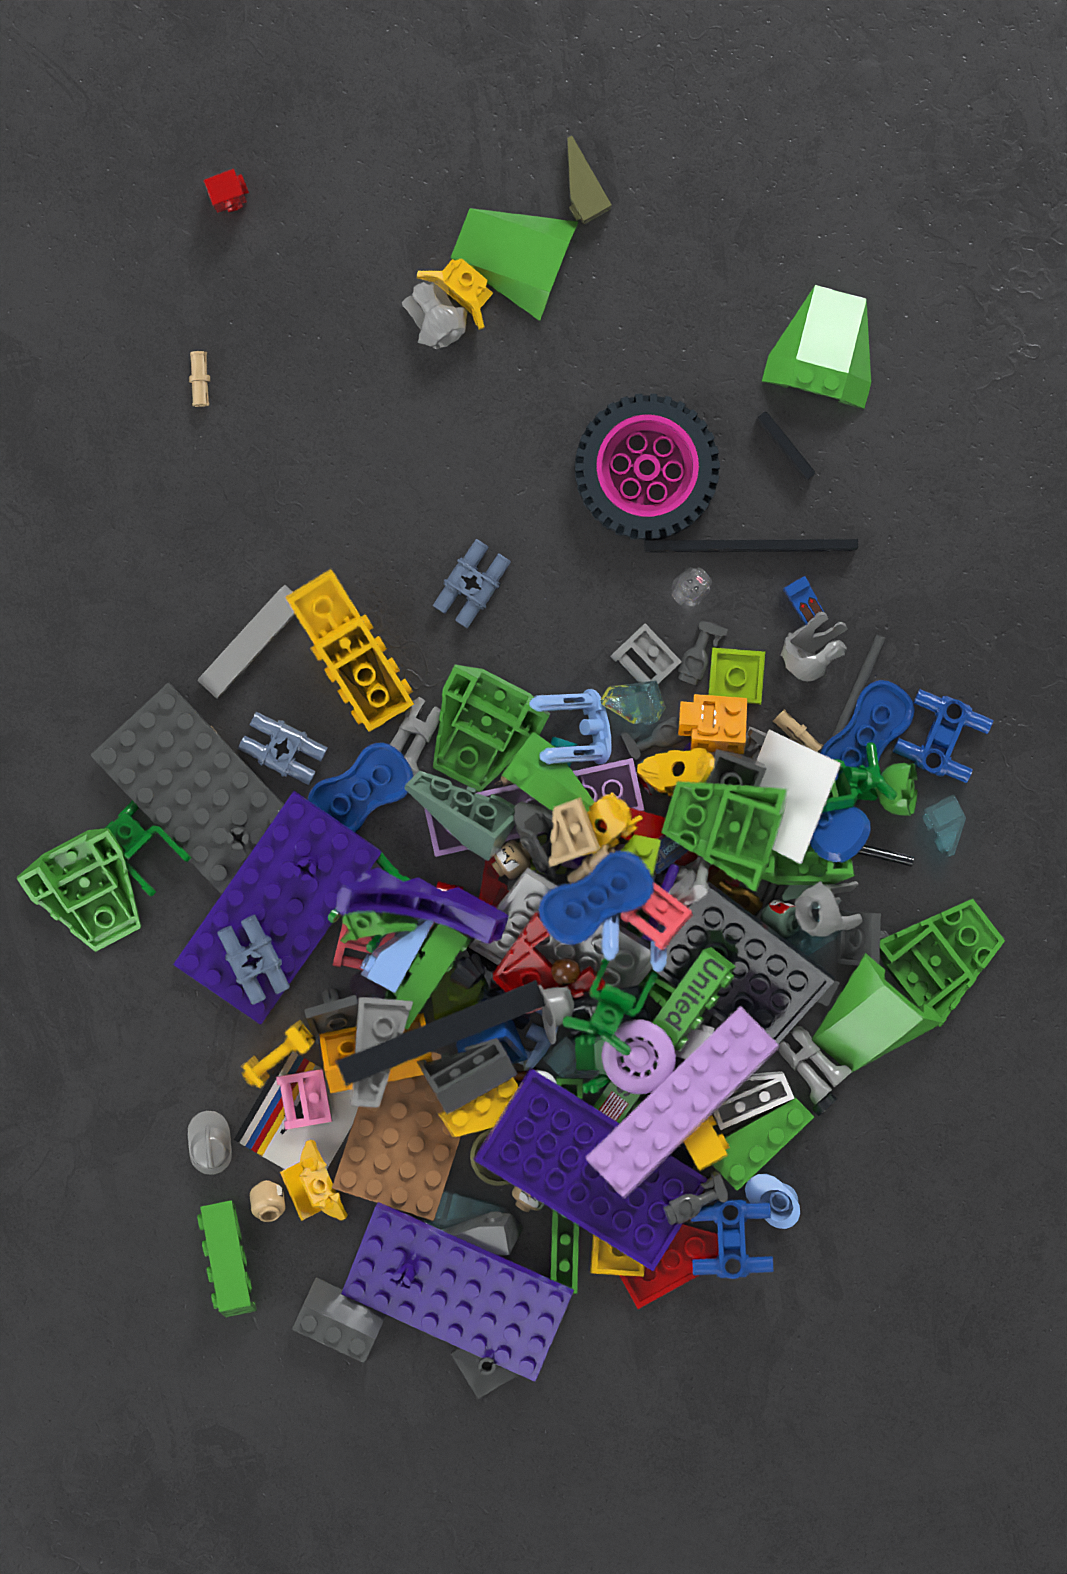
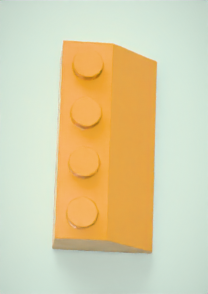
M424 1013L418 1014L408 1030L404 1028L403 1034L426 1025ZM357 1026L319 1034L330 1093L352 1089V1084L345 1086L336 1061L355 1054ZM427 1053L392 1067L387 1082L424 1075L417 1062L424 1059L426 1063L433 1061L432 1053Z

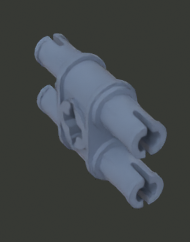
M475 539L463 558L457 559V565L447 580L444 579L443 584L445 587L432 605L446 614L458 594L465 595L467 602L455 621L467 629L480 609H486L487 602L496 588L500 587L499 580L511 563L510 560L498 553L485 573L482 572L481 574L478 572L477 565L489 548L478 539ZM476 577V583L481 590L478 588H471L470 591L467 590L468 585L462 578L472 580Z
M256 712L250 726L269 735L271 742L265 746L244 736L238 750L257 759L260 766L265 765L281 773L282 777L289 775L310 785L316 771L295 761L296 758L294 756L296 752H302L322 761L328 748L308 738V734L305 731L301 732L285 724L283 720L277 722ZM288 738L286 747L290 751L279 756V749L276 748V745L283 744Z
M256 915L241 921L251 942L247 947L240 945L231 925L217 932L227 952L225 959L229 961L237 977L235 980L243 985L252 1005L266 998L256 978L259 973H266L276 994L290 987L280 967L282 960L278 958L270 942L272 940L271 937L265 936ZM251 955L253 958L261 957L257 964L254 961L247 962Z

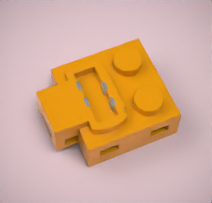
M694 694L693 702H680L678 735L691 736V749L703 748L707 752H715L716 749L744 754L747 698Z

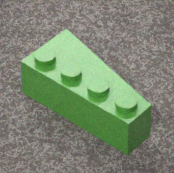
M435 922L426 935L396 992L394 993L387 989L384 999L413 1001L405 1025L407 1030L418 1013L426 1005L431 993H434L439 987L445 972L448 973L456 962L455 957L458 952L463 953L469 945L471 939L468 937V934Z
M794 1096V1099L765 1111L758 1117L723 1135L730 1147L725 1150L728 1156L712 1165L738 1191L801 1131L814 1116Z
M231 1200L200 1207L201 1214L197 1215L199 1228L205 1231L206 1240L202 1241V1247L205 1257L209 1256L211 1266L207 1267L209 1282H214L215 1293H211L214 1309H219V1312L225 1317L257 1311L255 1302L250 1301L249 1293H251L252 1284L248 1272H245L244 1269L247 1266V1260L243 1245L240 1246L242 1236L235 1203Z

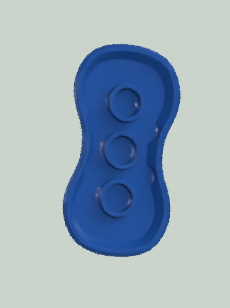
M879 680L869 684L859 695L854 714L848 725L826 742L820 754L832 760H842L845 766L858 768L860 765H863L866 768L868 767L866 745L869 742H873L877 748L879 763L880 756L887 745L903 734L910 726L915 710L912 699L902 688L892 682Z
M375 743L367 746L359 754L353 766L345 773L318 782L310 791L308 800L356 833L374 809L384 804L399 801L409 793L404 788L414 777L413 771L408 761L395 747L387 743Z
M854 806L823 812L820 814L809 843L819 856L828 861H847L856 855L866 843L871 830L870 821L863 811Z
M627 851L613 852L605 856L584 879L576 883L558 886L546 893L539 905V915L544 927L557 941L567 945L582 943L589 939L609 917L643 906L653 894L654 881L649 869L638 856Z

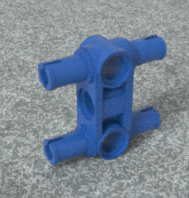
M919 689L913 703L935 712L934 722L924 745L920 747L898 738L893 752L914 761L916 767L937 776L947 775L967 783L973 769L951 760L952 757L950 755L962 727L966 725L988 734L993 720L972 711L970 705L949 696L938 697ZM951 704L957 705L960 709V715L956 719H951L947 715V708ZM930 753H935L939 757V764L935 768H930L926 764V757Z
M729 1199L726 1202H714V1205H703L699 1214L692 1218L691 1222L715 1221V1223H718L719 1256L713 1259H693V1275L717 1274V1277L735 1279L747 1277L749 1273L773 1272V1256L749 1257L746 1254L744 1222H747L748 1219L771 1218L770 1203H746L743 1200ZM727 1205H734L738 1209V1215L734 1219L724 1217L723 1209ZM729 1259H736L740 1262L741 1267L739 1271L730 1273L725 1268L726 1262Z

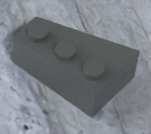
M497 1038L465 1047V1052L450 1055L448 1052L441 1054V1059L426 1063L424 1059L417 1062L446 1114L453 1112L517 1075L507 1053Z

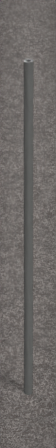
M879 635L875 636L832 737L842 731L850 722L859 695L866 686L886 638ZM769 882L761 900L763 906L755 914V917L762 921L761 914L763 908L772 902L779 888L777 884ZM712 1015L708 1025L718 1029L721 1020Z

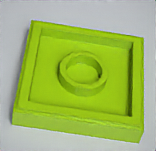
M712 647L708 695L747 698V704L761 705L765 652Z

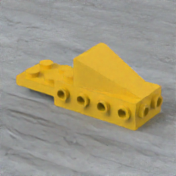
M332 569L285 597L313 641L314 646L311 647V650L317 660L323 659L328 666L324 669L332 683L337 680L341 688L337 691L345 704L348 702L352 704L354 710L350 712L358 725L363 723L368 732L414 705L409 695L413 690L407 680L403 679L400 681L396 674L400 669L394 659L391 657L387 660L383 653L387 650L386 646L379 636L373 637L370 630L374 627L366 614L360 616Z

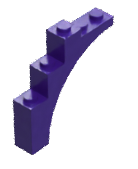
M380 868L365 871L360 876L358 882L343 886L337 895L338 903L335 911L342 915L372 911L409 915L451 927L486 944L502 939L509 919L508 914L459 887L442 891L418 877L403 882Z

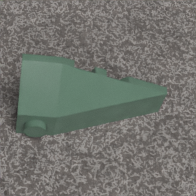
M419 771L405 785L404 789L466 848L488 861L503 846L515 825L513 817L515 805L493 794H491V797L475 793L476 789L467 786L465 790L453 786L450 780Z

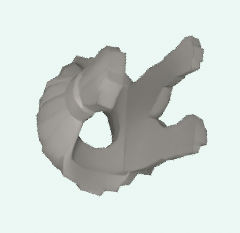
M423 282L414 286L412 296L405 298L402 302L403 307L408 310L417 326L421 329L417 343L439 349L458 341L460 336L465 333L468 310L463 307H454L447 293L433 282L431 284Z
M818 612L807 625L799 628L794 633H788V636L785 638L780 656H783L786 669L802 681H815L822 676H826L827 665L834 659L845 655L846 646L843 642L837 640L828 643L839 634L848 630L845 623L838 622L833 628L831 627L825 632L814 634L815 629L828 620V616L824 612ZM828 643V645L821 652H819L817 655L815 654V651H817L818 649H820Z
M820 881L802 892L795 900V916L801 929L808 932L812 937H826L835 931L850 930L863 922L860 914L842 917L838 907L842 900L839 897L834 898L836 893L854 890L858 885L857 881L841 883L839 885L823 884ZM820 908L819 922L813 918L811 909Z

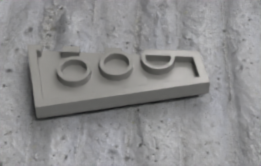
M359 997L355 1053L402 1035L413 1001ZM391 1068L353 1083L351 1106L378 1108Z

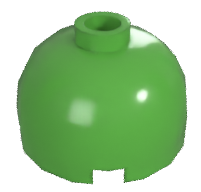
M897 763L886 767L881 776L897 792V797L894 800H889L875 788L880 804L891 814L911 816L915 812L918 789L914 790V780L918 781L915 764Z

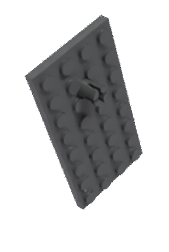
M169 682L90 755L156 826L161 827L192 857L190 859L191 863L221 894L284 805Z

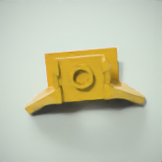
M452 259L443 271H418V279L430 281L439 286L472 314L478 330L484 329L485 326L480 309L493 295V292L486 287L487 279L463 259L456 261Z
M693 748L691 751L670 750L668 753L655 754V756L648 757L642 763L637 764V775L659 793H668V796L672 797L677 781L705 783L714 768V757L703 748ZM684 764L685 770L683 774L674 776V765Z
M613 792L605 795L589 807L590 811L587 812L600 848L581 856L594 855L606 844L610 845V848L616 847L620 843L618 838L622 835L626 838L636 831L637 827L635 824L643 818L640 815L631 820L630 809L624 801L619 800ZM597 819H602L606 822L607 831L605 833L597 831L595 827Z
M314 1140L305 1142L300 1162L281 1171L280 1174L301 1221L320 1211L331 1217L344 1220L348 1214L342 1205L339 1192L332 1188L333 1183L325 1167L327 1164L322 1159Z

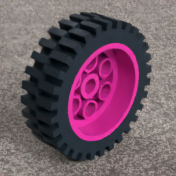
M642 393L635 394L634 397L630 398L628 396L623 397L616 403L612 402L607 405L606 409L596 414L581 436L575 459V479L579 495L582 497L585 507L589 509L596 521H600L603 524L602 526L608 530L611 529L617 535H624L633 540L644 539L645 541L652 539L660 540L670 535H676L683 529L691 526L703 514L716 491L719 481L720 461L718 459V446L715 445L713 433L709 432L708 425L697 416L698 413L696 411L688 409L686 404L681 401L678 403L672 400V397L666 395L665 398L659 397L658 394L653 393L643 396ZM633 437L642 438L644 441L643 449L639 451L633 450L629 445L630 439ZM661 440L667 441L671 446L670 452L667 454L658 453L655 447L656 443ZM619 457L624 458L628 462V468L622 472L616 471L613 467V461ZM649 461L653 464L654 472L651 475H643L640 472L639 465L642 462ZM676 465L679 467L681 474L677 479H670L666 475L665 471L668 466ZM628 482L635 483L638 487L637 494L634 496L625 495L623 492L624 484ZM660 486L664 490V497L660 500L652 499L649 495L650 488Z

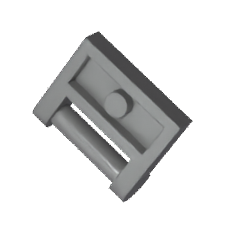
M646 623L610 656L615 662L618 660L642 685V690L646 695L682 662ZM630 648L657 674L651 680L626 654Z
M698 855L697 859L693 862L680 866L669 894L684 906H688L706 896L708 892V884L706 883L708 871L712 864Z

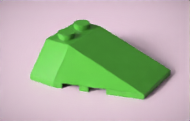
M815 285L769 354L762 382L788 388V386L835 398L840 403L864 409L871 386L867 300Z
M455 665L443 687L433 768L481 792L512 762L533 732L540 735L550 713L548 711L532 709L530 707V701L534 698L532 694L484 669Z
M109 828L83 832L42 854L17 876L18 882L31 901L36 905L40 904L51 913V917L56 921L60 920L70 928L71 933L95 952L141 928L123 850Z

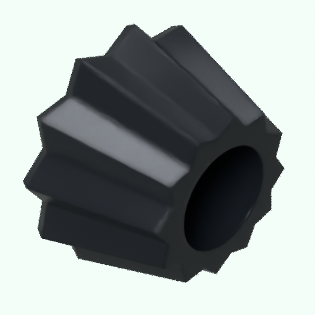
M471 954L467 958L461 957L453 966L455 970L450 976V981L466 989L474 987L486 974L478 954Z

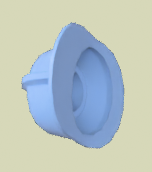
M758 1174L747 1181L745 1193L750 1203H770L771 1218L765 1220L771 1226L787 1229L798 1221L800 1205L798 1204V1196L791 1186L782 1183L776 1177L768 1174Z

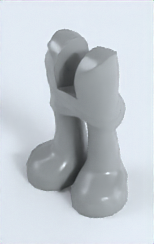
M421 697L412 700L414 705L405 711V718L390 743L401 753L410 734L416 735L404 755L413 771V776L419 772L417 767L418 758L426 742H430L439 724L441 711L440 708L435 706L427 716L426 722L417 719L426 703Z
M795 1025L790 1033L801 1045L793 1051L791 1046L782 1040L778 1044V1052L794 1071L797 1070L811 1088L809 1096L811 1101L817 1104L832 1088L805 1061L806 1059L810 1058L833 1087H836L845 1079L852 1070L846 1065H834L812 1041L809 1032L802 1026Z

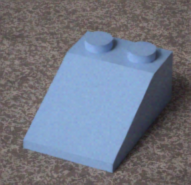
M420 918L417 920L418 926L415 931H402L377 948L372 955L367 954L360 966L363 969L361 975L395 993L434 922Z

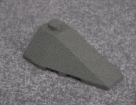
M495 1211L442 1229V1231L495 1255H509L523 1227L511 1213L501 1214V1212Z

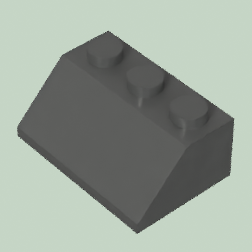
M719 749L715 750L713 755L714 768L705 783L760 786L766 771L763 763L737 753Z
M316 1277L292 1330L365 1363L386 1314L342 1295L343 1289Z

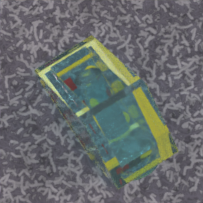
M657 680L608 687L600 699L603 706L632 724H653L660 719L665 710Z

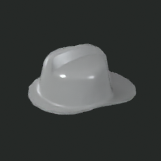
M538 985L546 1006L541 1007L545 1033L549 1042L555 1044L556 1028L563 1024L564 1017H571L574 1010V1002L567 987L543 990L541 985Z
M215 1111L198 1113L192 1118L188 1126L189 1155L192 1164L198 1171L211 1175L220 1173L228 1167L232 1158L228 1122L221 1114Z

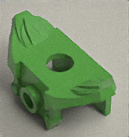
M372 911L347 914L343 916V924H346L349 930L340 941L345 944L349 940H357L362 937L379 934L383 936L399 931H415L418 921L413 916L389 912Z

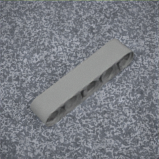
M286 585L268 601L198 679V682L215 698L218 699L295 615L285 598L293 591Z

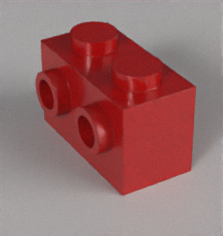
M234 169L204 180L217 213L227 210L228 213L243 208V203L247 202L245 195L249 193L242 174L237 175Z

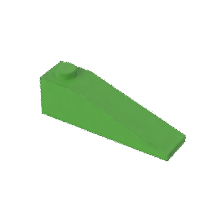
M533 732L502 775L551 811L556 806L581 798L586 813L590 811L589 807L595 802L568 764H547L540 759L542 751L546 748L555 747ZM597 819V820L595 821V827H596V828H597V823H598L599 819Z

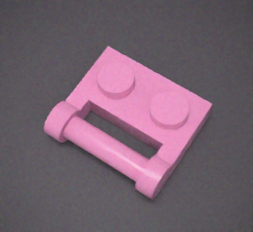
M323 1069L276 1077L283 1099L286 1121H284L285 1129L332 1122ZM298 1082L304 1118H296L291 1083Z

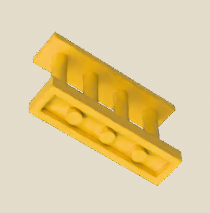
M298 1020L285 1032L288 1036L285 1042L260 1062L253 1056L242 1066L245 1070L242 1074L251 1086L256 1084L258 1087H261L270 1077L267 1070L290 1052L299 1050L303 1054L314 1044L315 1039L301 1020Z

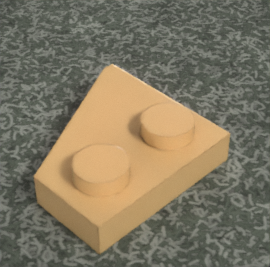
M581 798L553 808L552 821L554 828L551 831L552 852L549 858L550 867L600 848Z

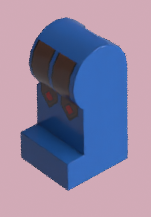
M805 576L783 588V591L805 625L818 612H824Z

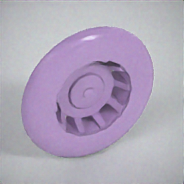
M630 1020L619 1024L614 1035L630 1046L631 1053L628 1056L622 1055L604 1041L602 1048L604 1070L609 1079L626 1092L633 1094L651 1093L673 1073L675 1067L673 1044L668 1035L651 1022ZM632 1038L634 1041L629 1042L627 1039ZM620 1056L624 1057L623 1063L621 1062ZM625 1066H627L628 1068H630L631 1071H630V1072L627 1071V1070L625 1069ZM650 1069L651 1074L647 1075L646 1071ZM635 1072H640V1076L635 1075Z

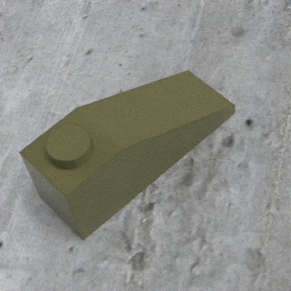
M573 136L567 138L570 202L572 204L569 206V209L575 220L581 219L584 225L610 210L612 204Z

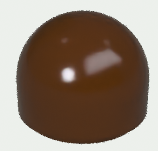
M561 958L552 965V976L560 985H569L579 977V965L571 958Z

